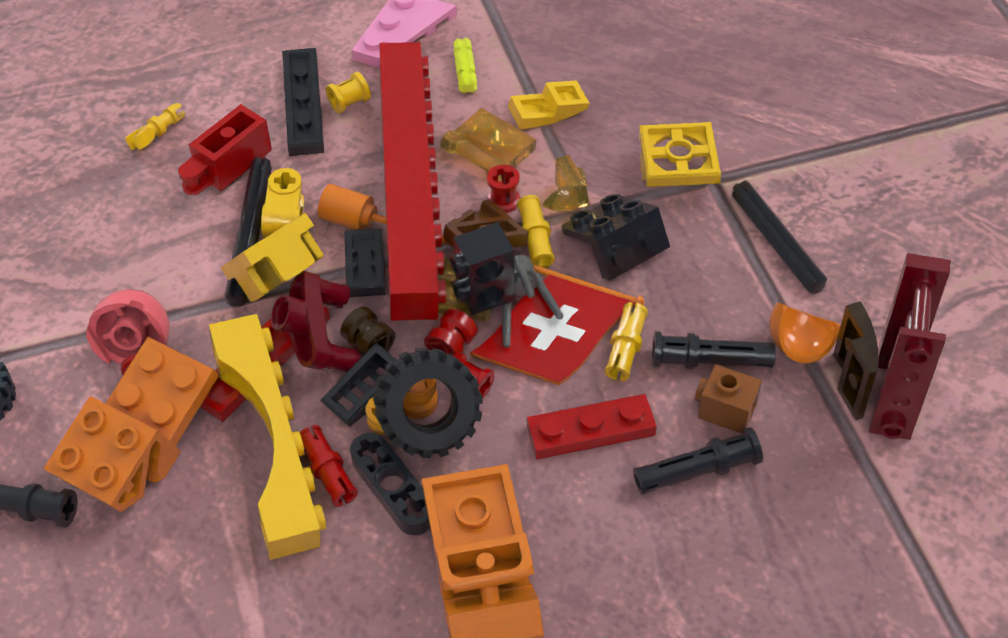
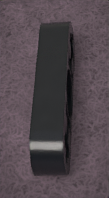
M365 433L355 438L350 447L353 467L400 530L409 535H421L429 531L430 524L423 488L387 441L376 433ZM369 450L372 454L377 452L380 466L376 468L371 457L368 455L363 456V452ZM389 476H397L404 481L403 485L394 491L385 490L380 486L381 482ZM408 497L411 507L416 512L422 511V517L416 518L413 514L408 516L407 505L404 502Z

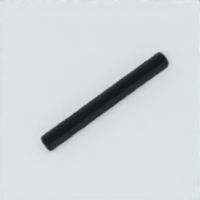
M256 157L251 162L232 259L258 243L262 208L265 204L268 179L272 171L271 162L267 158L260 159ZM235 278L227 280L225 290L227 304L230 306H243L247 301V295Z

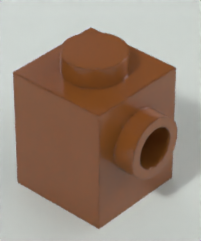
M715 364L709 379L701 378L695 394V400L700 402L698 418L742 434V430L748 427L758 404L762 380Z

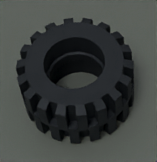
M415 348V352L408 353L406 351L398 355L400 358L394 363L390 361L385 366V373L383 376L379 375L376 382L378 387L373 397L375 403L374 411L382 430L396 447H401L405 453L412 456L414 453H418L422 458H431V454L438 453L440 457L449 455L448 450L454 446L457 450L465 445L462 440L467 435L472 438L476 432L473 426L476 421L480 422L482 417L479 405L483 404V398L478 390L479 384L477 379L460 360L439 349L426 350L425 348ZM438 379L449 388L451 393V403L447 413L439 421L432 424L420 425L413 423L408 419L403 409L406 393L415 383L421 380Z

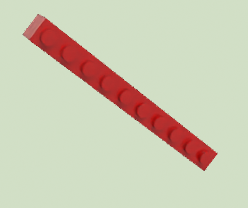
M421 42L379 43L390 320H438L439 303H446V281L438 280V275H444L443 251L436 252V247H442L441 224H434V221L440 220L439 198H432V195L438 194L437 172H430V170H436L435 148H428V145H434L433 124H427V122H432V101H425V99H430V78H423L429 76L428 56H422Z

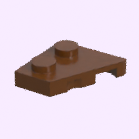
M488 199L481 203L480 211L475 213V211L469 209L462 214L461 218L453 219L445 224L443 239L454 248L453 237L498 222L512 247L516 248L526 246L528 232L494 202Z

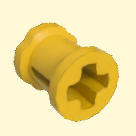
M358 71L352 73L350 79L337 85L331 83L325 88L327 99L338 114L343 113L347 106L360 100L366 102L371 99V92L367 81Z

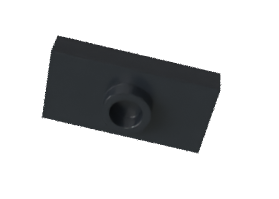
M382 228L344 231L346 285L349 286L350 297L386 295Z

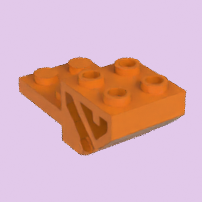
M147 337L107 402L104 403L89 396L43 469L54 477L119 512L124 511L144 497L146 480L155 483L167 476L181 453V450L176 447L178 441L219 374L213 368Z
M508 464L422 478V488L437 561L438 581L449 638H544L539 598L529 579V576L534 574L533 561L527 535L523 532Z

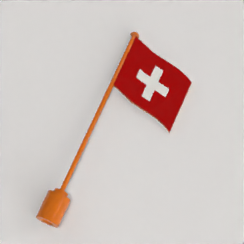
M331 183L323 190L317 210L320 219L353 230H364L367 226L371 227L374 221L386 224V217L377 214V206L374 205L372 196ZM442 235V243L450 245L443 239ZM533 264L536 273L546 276L543 282L563 313V318L559 320L555 317L538 289L535 288L532 298L525 295L511 311L510 347L505 348L503 346L501 324L492 336L470 352V356L560 385L584 365L606 333L621 320L624 305L632 302V309H635L636 303L644 306L645 300L641 295L638 298Z

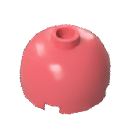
M119 290L104 297L98 303L89 318L86 337L91 349L101 360L110 364L111 360L122 363L126 357L138 353L147 337L167 345L170 321L166 310L154 296L141 290Z

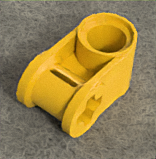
M280 168L269 176L266 200L261 216L263 237L271 235L303 214L305 203L304 196L301 193L302 181L300 174L294 169Z

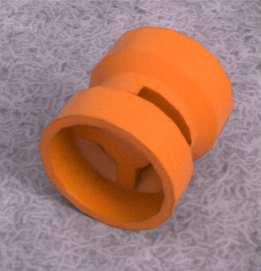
M436 379L421 380L408 390L403 402V409L407 417L413 419L426 418L437 409Z

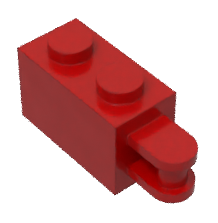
M240 104L188 144L191 158L178 169L179 177L183 180V191L187 195H198L210 185L222 191L250 169L254 158L262 159L271 152L272 146L267 120Z

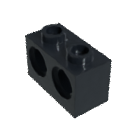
M497 222L453 237L454 255L450 256V262L456 275V280L452 281V289L459 303L465 302L472 316L515 301L514 249L499 223Z

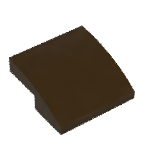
M859 301L846 305L833 353L842 368L837 390L855 421L862 419L864 416L879 361L875 331L862 302Z

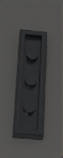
M316 48L282 51L289 156L325 153Z

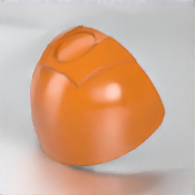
M776 302L770 315L769 329L773 341L784 355L796 362L806 364L816 362L830 352L837 340L840 324Z

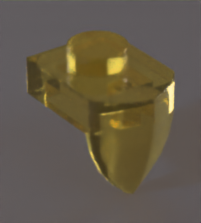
M570 155L556 158L555 184L558 190L553 192L542 203V206L557 212H569L586 207L589 203L587 180L583 169L576 167Z

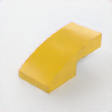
M577 80L545 83L543 93L511 96L508 108L521 130L545 126L567 119L588 109L590 103Z

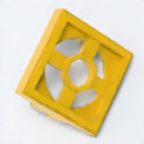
M711 122L639 125L641 146L640 169L642 171V181H646V187L720 184L721 171ZM671 139L666 146L655 147L658 143ZM689 140L696 142L698 145H693ZM674 146H683L689 150V154L686 156H676L670 152V149ZM693 157H703L702 167L689 170L688 162ZM667 158L670 162L676 164V170L666 171L659 167L653 159Z

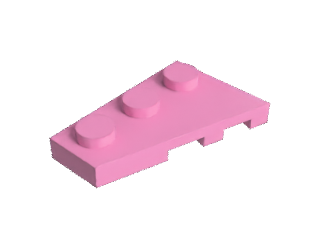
M388 0L352 49L353 60L380 68L379 43L414 42L422 35L428 37L436 31L437 24L444 19L450 21L457 16L456 5L439 0Z

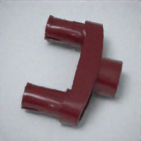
M304 270L294 278L289 290V296L281 295L275 301L271 313L272 327L275 330L290 333L297 359L303 367L323 370L324 368L335 369L347 373L361 359L360 352L354 348H345L330 343L327 339L323 304L342 309L344 307L343 304L346 305L349 301V286L321 279L318 274Z

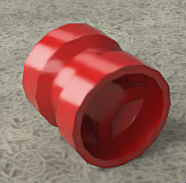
M453 308L447 309L439 319V327L432 328L425 337L424 345L427 350L435 348L454 356L458 352L463 353V345L471 343L478 333V328L471 317L464 312Z

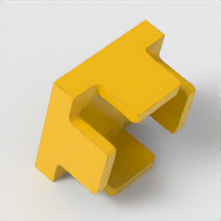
M305 212L220 268L228 280L235 278L249 300L254 302L269 293L276 286L290 280L313 265L316 261L323 258L324 254L309 233V229L314 224Z

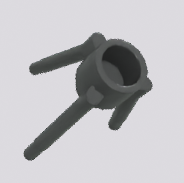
M524 255L514 256L515 294L519 296L527 295L529 298H532L534 296V289L537 288L555 317L559 320L562 319L563 313L545 286L542 275L535 272L531 259ZM511 302L502 305V335L505 348L510 347Z

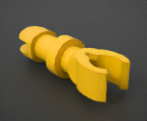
M174 103L168 106L158 117L152 116L149 118L147 125L128 134L124 139L131 151L136 147L138 150L145 148L154 140L155 136L161 137L167 132V127L182 120L186 114L185 111L176 113L182 105Z

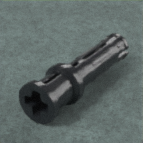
M654 331L652 343L653 367H659L661 363L684 364L687 369H693L698 366V363L773 368L775 364V342L699 339V336L695 335V333H688L686 337L663 336L661 331Z
M748 427L743 429L740 435L724 440L716 437L710 439L706 443V447L650 465L636 467L633 469V476L638 491L643 495L655 489L683 482L703 474L715 472L717 475H725L729 473L730 468L749 462H752L754 465L763 462V452L755 431Z
M36 483L25 485L23 488L0 484V510L16 512L19 517L29 522H33L37 518L54 521L56 526L64 528L73 522L78 504L75 490L67 488L61 492L45 490L42 485Z

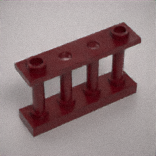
M906 254L878 347V368L887 369L869 425V433L880 434L891 439L903 438L910 440L946 341V334L931 332L930 330L950 274L951 260Z

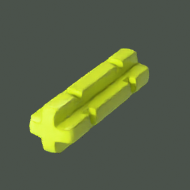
M457 38L453 42L459 91L463 94L467 92L474 93L477 90V78L472 44L468 38L462 40Z

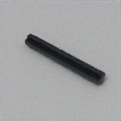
M744 180L740 184L736 183L733 187V198L810 293L822 290L826 286L827 277L750 182Z

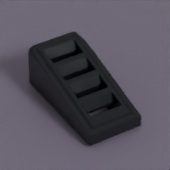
M375 343L320 401L345 424L351 427L366 414V405L374 397V392L377 391V384L371 388L363 380L370 377L376 383L379 374L375 371L379 367L386 371L385 366L390 361L394 363L396 359ZM356 386L365 393L361 399L351 392ZM343 396L354 404L350 410H347L338 402Z

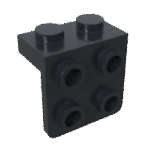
M620 194L604 197L598 206L590 210L574 213L571 215L570 221L561 225L564 235L592 245L602 278L608 280L618 277L670 248L659 207L644 203L641 200L623 197Z

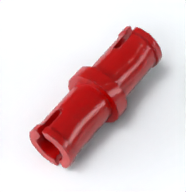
M319 425L311 426L314 435L311 434L308 427L300 431L304 452L311 462L310 469L313 476L322 481L332 499V503L336 507L343 506L341 497H343L346 504L350 503L357 497L358 490L342 467L344 461L340 453L332 450Z

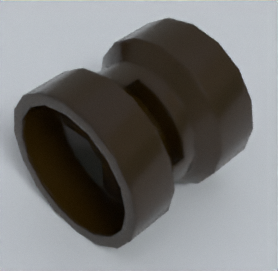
M365 306L353 310L345 318L340 328L341 336L351 345H358V351L363 356L375 343L388 352L396 338L395 331L386 323L378 322L377 315Z

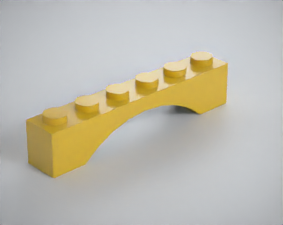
M257 314L209 324L211 346L220 379L238 390L254 406L265 422L272 439L274 449L273 466L267 486L258 502L259 523L269 560L320 547V531L326 530V521L321 505L313 506L310 493L315 492L314 480L310 467L302 469L299 456L304 455L303 442L300 432H292L289 421L294 420L293 409L289 396L281 397L278 386L284 385L279 362H271L268 353L274 351L269 328L261 329Z

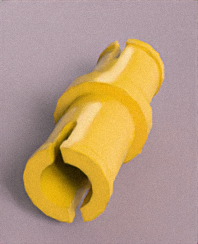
M526 195L518 200L517 208L519 209L522 227L528 232L527 245L531 261L534 265L546 268L555 262V256L549 240L551 235L550 225L544 220L541 201L538 199V196Z
M632 302L624 305L618 330L612 333L610 339L612 350L604 373L617 381L619 371L622 372L620 381L629 379L635 353H638L642 347L641 332L648 315V310L639 303H636L633 313H631Z

